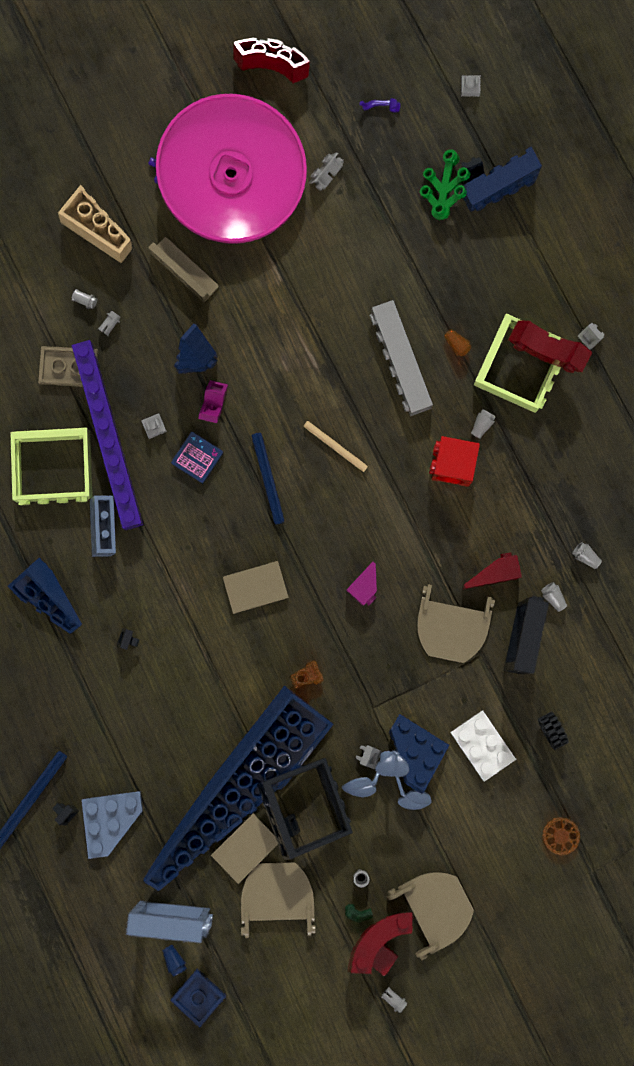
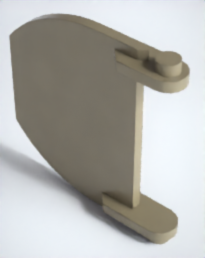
M432 585L423 586L422 593L425 594V597L422 596L417 621L418 636L422 647L428 656L461 663L468 661L480 650L486 640L492 615L490 607H494L495 600L487 596L484 612L429 601Z
M295 862L258 864L247 877L242 890L241 923L245 924V927H241V936H245V938L250 937L249 921L307 919L308 936L316 933L315 925H311V922H315L314 895L310 881L304 871Z
M441 872L426 873L397 887V891L394 888L388 891L389 895L387 898L389 901L402 894L405 895L429 943L428 946L415 953L417 958L420 957L421 960L426 959L429 952L433 954L456 941L467 929L472 919L474 910L458 878L454 875Z

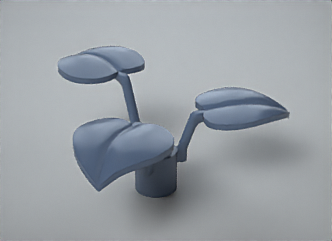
M385 751L380 754V762L376 764V775L373 781L369 778H357L342 786L343 791L353 796L368 797L376 792V786L374 785L377 783L379 775L395 776L400 794L403 796L398 799L401 807L417 810L432 803L430 795L426 792L421 794L416 790H412L406 794L403 791L399 777L409 773V765L396 751Z

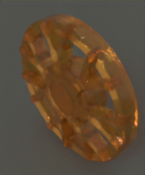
M558 817L550 820L544 827L543 841L551 852L557 855H567L577 848L580 841V832L573 821ZM556 821H561V828H556ZM568 822L572 825L569 831L564 829ZM549 827L555 830L553 835L547 833ZM569 833H576V839H569ZM553 837L555 842L549 845L547 839ZM568 841L573 845L569 850L564 845ZM557 843L562 844L561 852L555 850Z

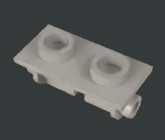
M338 153L328 154L323 159L322 167L320 169L317 168L311 174L312 179L309 184L316 183L315 187L320 191L327 187L332 180L328 173L330 172L335 176L343 167L344 161L339 157L336 158Z

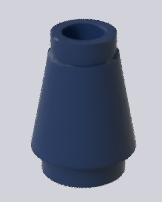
M173 945L162 950L168 973H171L172 977L187 969L185 966L186 962Z

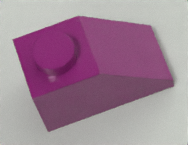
M374 562L346 590L362 606L365 604L370 605L377 598L374 595L377 592L376 564Z

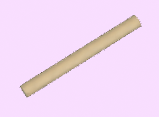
M309 421L305 423L304 428L362 472H365L368 468L366 464Z

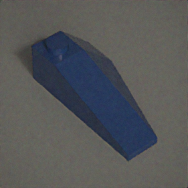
M193 324L180 340L178 348L180 353L176 357L179 362L177 361L174 366L178 373L203 372L208 368H213L218 361L216 351L197 325Z
M40 558L34 561L8 585L24 603L30 602L37 607V612L40 614L42 612L50 616L53 623L69 634L82 625L53 571Z

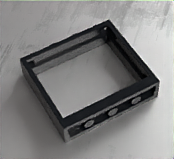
M532 596L517 604L503 671L521 675L534 674L549 602H545L543 597Z
M326 758L316 760L257 784L284 860L293 859L353 833L350 826L351 820L347 817L344 810L345 803L338 794V784L333 780L332 768L328 766ZM316 768L339 830L294 849L272 785Z

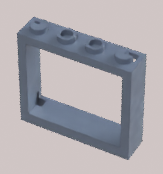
M139 901L129 913L126 935L201 943L203 938L207 937L212 926L213 914H210V908Z

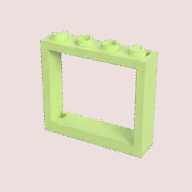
M506 314L475 380L474 386L536 413L539 408H543L546 402L544 395L546 391L550 392L554 384L551 381L554 374L558 375L561 367L550 365L534 403L484 381L508 327L514 329L517 321L520 320ZM552 333L549 334V337H553L558 340H560L561 338Z
M88 428L11 432L13 501L19 502V505H30V502L38 501V504H49V501L57 500V503H68V500L76 499V502H87V499L93 497L91 441ZM83 439L85 492L22 495L21 442Z

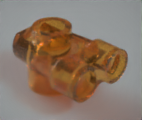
M315 660L306 663V667L290 675L295 689L312 683L316 685L324 681ZM298 676H303L304 682H300Z

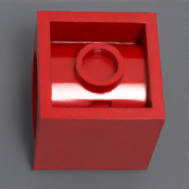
M441 436L440 440L436 441L433 449V456H436V458L432 460L429 474H432L431 480L469 487L473 482L480 443Z

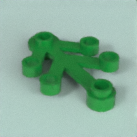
M447 150L443 155L445 168L442 183L438 180L432 168H427L423 172L425 179L430 181L440 193L439 200H437L432 195L433 191L429 186L425 185L420 189V194L433 206L431 212L437 220L446 219L450 214V207L467 194L465 187L459 185L470 177V172L467 168H460L457 172L458 176L450 182L452 168L458 164L460 159L454 150ZM454 189L455 194L447 199V195Z

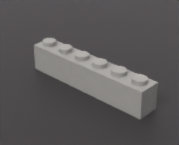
M394 301L372 307V314L369 315L372 325H376L378 329L376 336L379 343L382 342L385 349H382L383 355L386 360L389 359L391 366L389 370L391 376L396 377V389L398 394L403 396L404 401L402 405L405 412H409V415L413 416L432 409V401Z

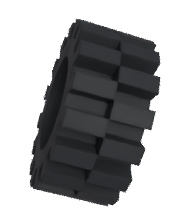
M553 712L538 718L539 726L554 750L569 743L564 728H562L561 723Z

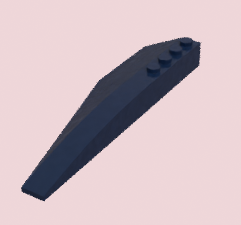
M284 686L198 796L161 850L143 881L160 891L178 876L179 871L185 866L189 867L197 856L207 852L209 846L215 841L219 842L237 827L245 816L257 810L256 807L263 802L257 784L301 767L333 726V723ZM291 778L273 784V791L281 790Z

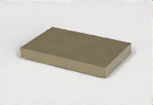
M41 346L38 383L42 385L83 387L73 349L68 347ZM95 349V353L98 360V349Z
M278 561L223 577L233 614L289 598Z
M253 813L211 856L239 884L278 843L275 835Z

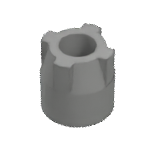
M359 869L354 874L353 879L356 886L365 887L368 885L369 875L366 871ZM359 874H363L365 876V879L363 881H359L357 879Z

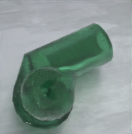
M353 904L345 906L346 917L355 922L374 918L371 908L358 911Z

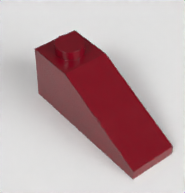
M511 552L501 554V558L495 560L462 586L463 590L522 578L518 556H512Z

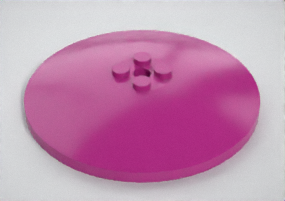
M219 94L202 98L190 104L170 122L158 146L156 176L158 187L166 206L175 218L190 231L216 242L245 243L271 234L293 214L301 200L306 182L307 166L305 152L293 126L279 111L269 104L245 95ZM232 169L236 172V176L230 178L226 175V171Z

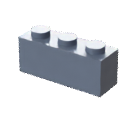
M93 496L90 499L92 557H109L116 553L113 496Z

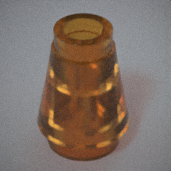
M453 329L449 330L444 336L455 354L460 357L466 355L472 347L470 341Z

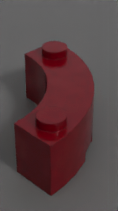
M249 38L233 42V59L242 71L253 68L270 69L287 77L292 84L309 76L310 61L294 47L291 49L284 46L281 41L269 38L268 41H256V38Z
M517 321L508 341L514 344L513 347L516 350L525 351L538 359L561 367L569 373L574 371L583 372L592 351L582 343L563 338L558 340L549 337V332L541 329L531 321Z
M413 913L387 916L368 927L362 933L355 947H353L347 973L371 974L375 956L387 941L402 934H412Z

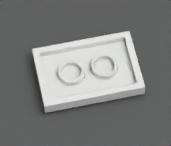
M480 711L450 732L483 781H486L516 760L483 711Z

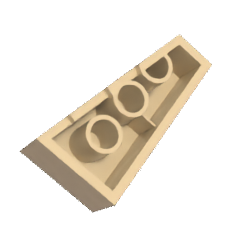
M80 185L58 212L60 222L122 263L132 250L131 239L108 217V214L97 205L96 201Z

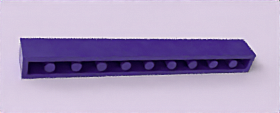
M90 340L73 344L72 349L122 528L128 530L142 526L144 524L94 346Z

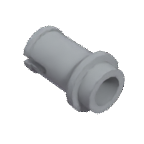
M77 289L72 295V301L85 305L87 309H94L97 304L95 295H87Z
M113 311L107 313V318L98 328L101 332L104 331V334L109 336L116 323H120L119 319L121 317Z
M388 987L385 991L386 993H383L381 998L395 1008V1012L401 1013L407 1005L405 998L402 999Z

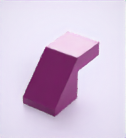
M209 381L198 419L214 423L218 422L228 384Z

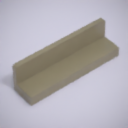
M167 237L158 245L153 242L148 247L150 253L204 303L219 288L215 281Z

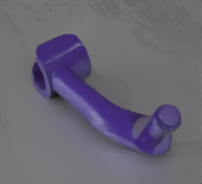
M394 98L389 101L372 100L368 103L360 102L364 110L375 106H389V111L391 112L400 111V102H397Z

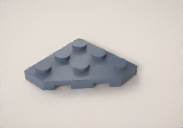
M141 791L82 799L88 859L110 855L143 811Z

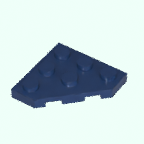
M399 714L389 734L394 741L395 751L409 765V773L403 776L405 784L423 794L449 745Z

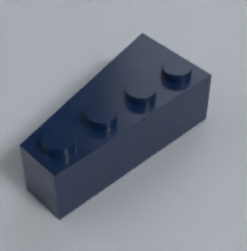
M532 147L525 150V155L519 158L515 155L510 158V161L504 167L500 165L494 167L488 176L482 174L463 185L467 190V194L463 199L470 212L482 210L486 207V204L490 202L496 203L508 193L512 195L519 191V188L523 186L529 187L536 182L542 165Z

